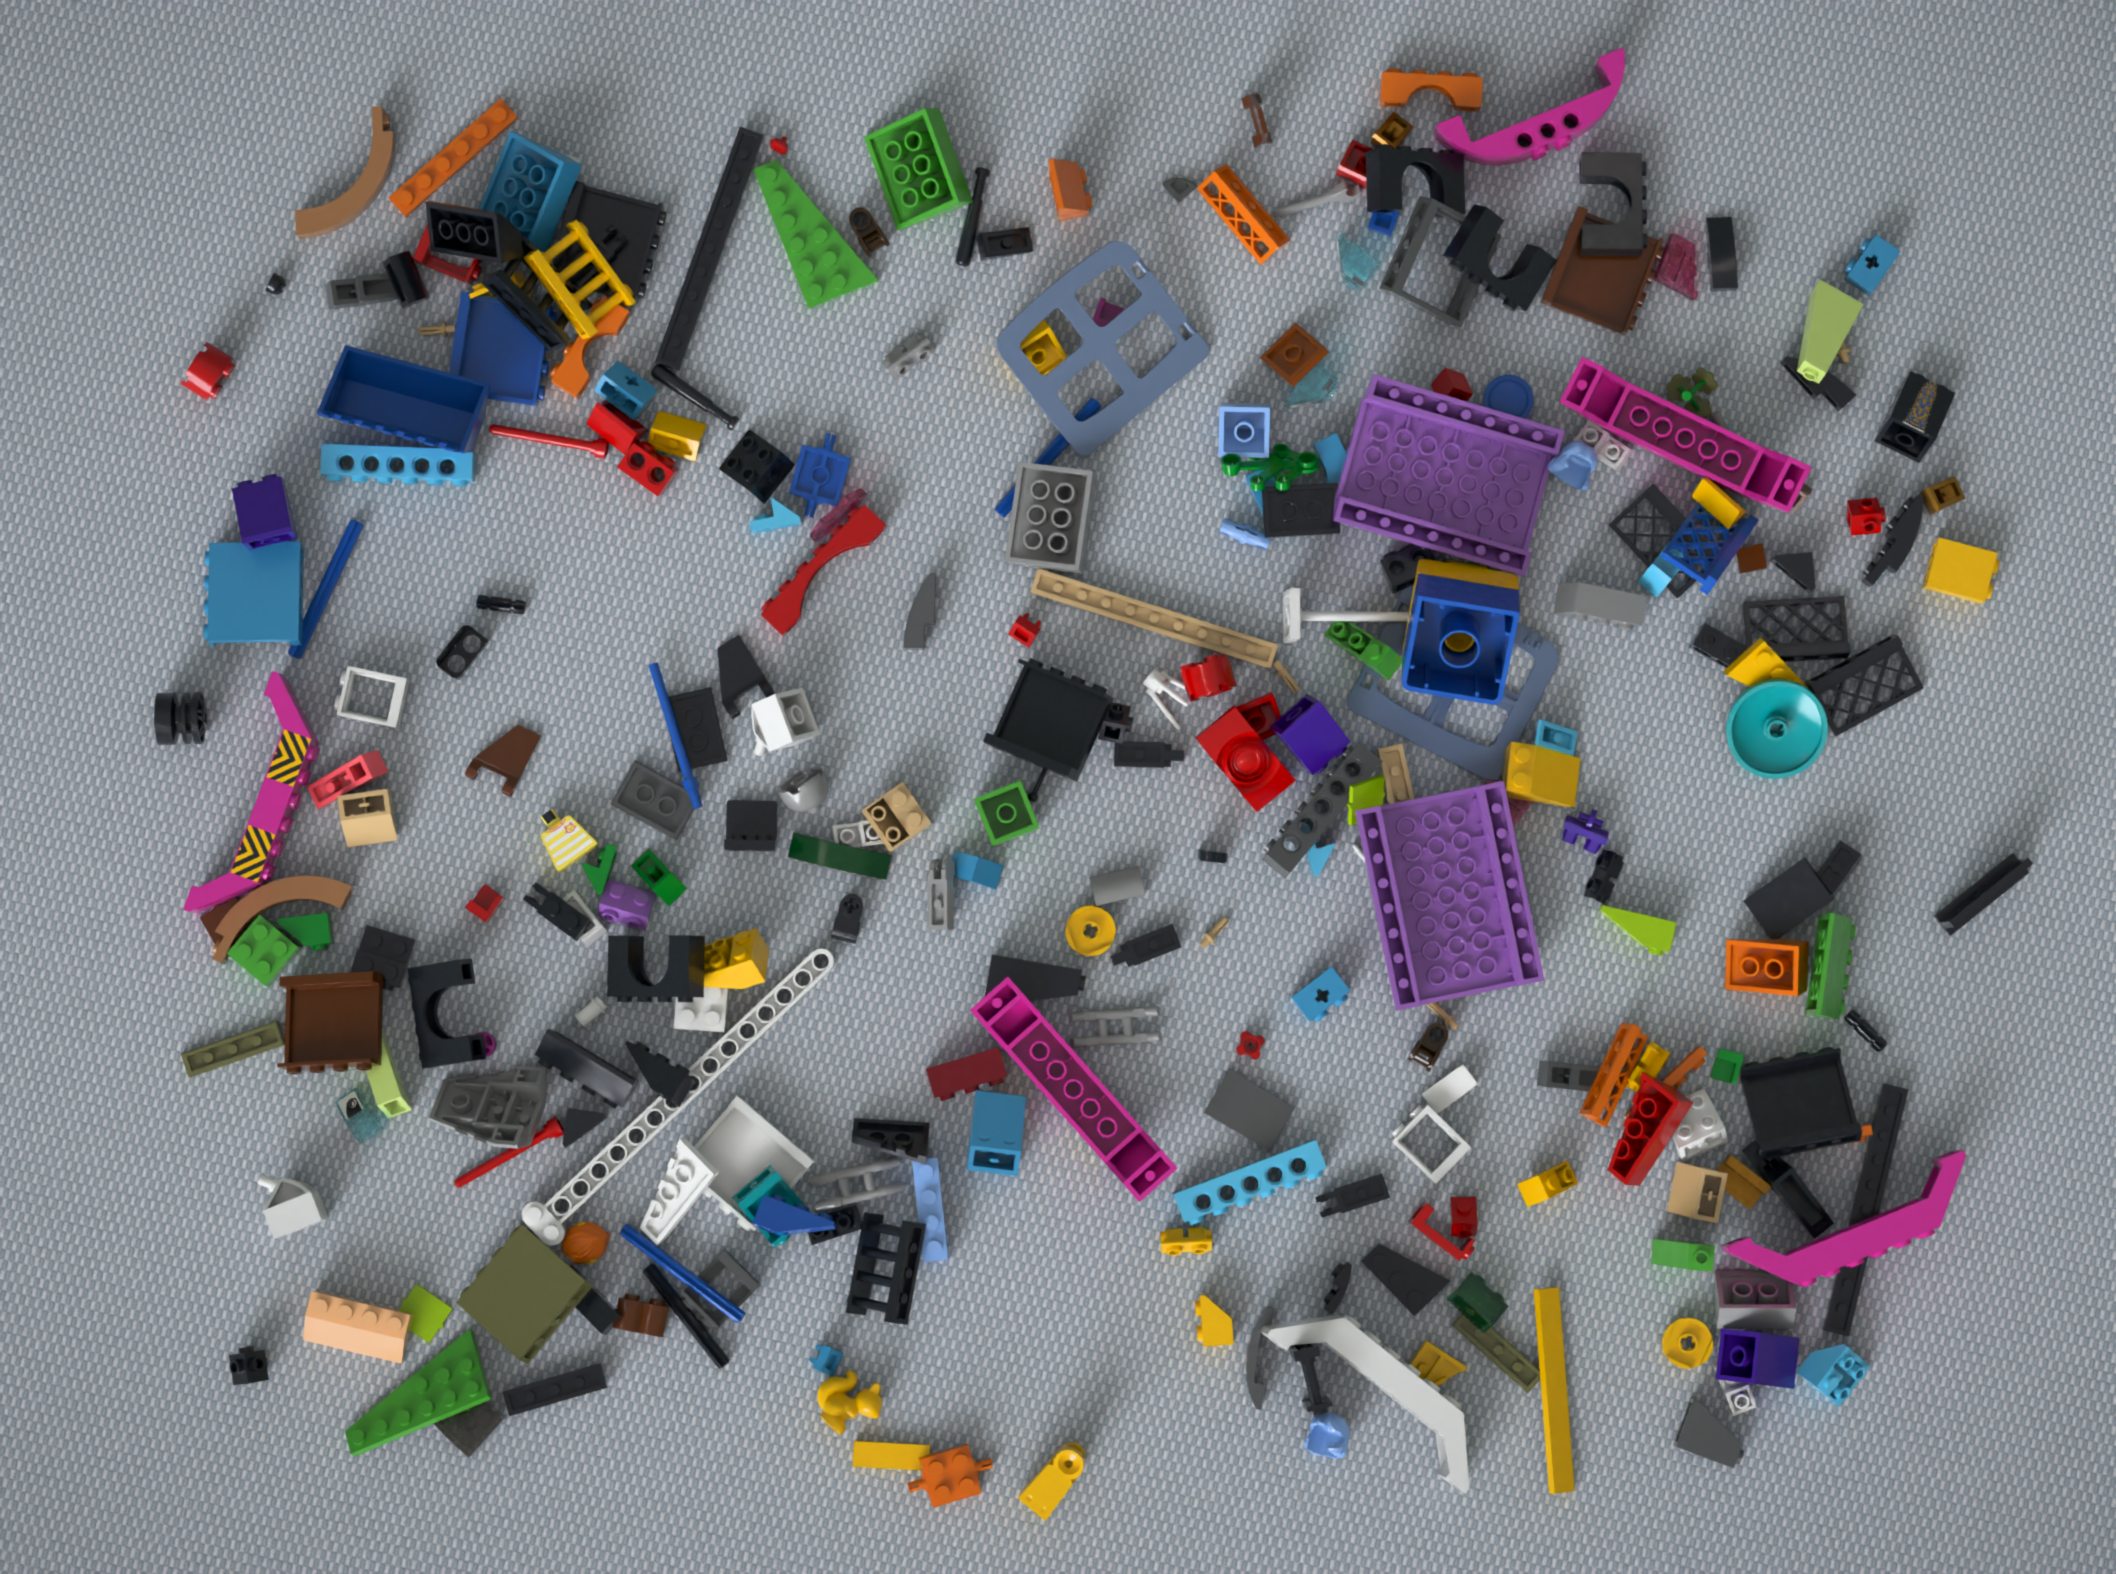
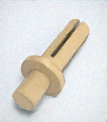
M442 322V325L419 327V331H421L419 335L443 334V337H447L448 333L455 332L456 325H447L446 322Z
M1845 341L1842 343L1836 356H1841L1842 363L1848 364L1850 363L1848 353L1851 350L1847 349Z
M1276 660L1273 663V666L1278 671L1275 675L1281 676L1293 694L1299 692L1300 687L1287 671L1289 667H1283L1281 662Z
M1222 917L1208 933H1203L1205 938L1199 943L1200 947L1205 949L1209 943H1215V937L1229 923L1227 918Z
M1434 1002L1427 1005L1444 1021V1026L1448 1024L1454 1031L1460 1026L1453 1019L1455 1015L1452 1014L1450 1016L1438 1003Z

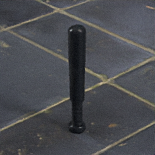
M977 167L975 169L977 179L972 195L973 202L968 205L955 259L956 264L959 266L967 267L971 262L983 203L981 198L986 177L990 176V170Z
M661 364L653 367L651 376L703 411L710 412V414L727 424L729 430L732 431L740 420L737 416H730L713 404L712 400Z

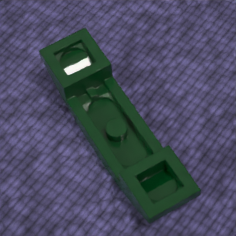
M793 832L788 857L800 861L885 880L892 856L891 854L857 848Z

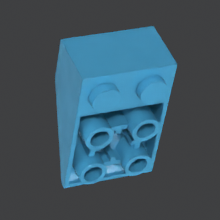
M976 1090L965 1163L967 1170L1018 1176L1026 1096Z

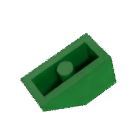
M650 849L631 865L668 906L687 890L684 884Z
M330 913L277 919L279 926L303 945L312 946L313 951L328 949V944H334Z

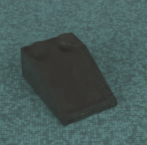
M486 1401L438 1421L434 1425L469 1458L506 1417L489 1401Z

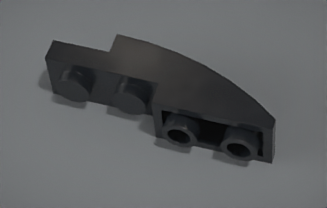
M1920 494L1914 499L1910 496L1901 507L1904 510L1899 518L1894 516L1885 527L1889 530L1885 537L1892 543L1886 542L1878 552L1881 556L1876 563L1871 561L1862 572L1865 577L1861 582L1866 586H1873L1886 569L1892 574L1896 573L1905 561L1917 537L1921 523L1924 497Z

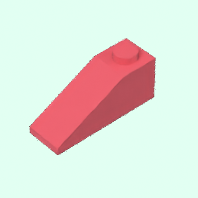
M375 750L349 761L307 786V789L317 809H320L338 800L337 796L350 794L384 776L389 771L379 751Z

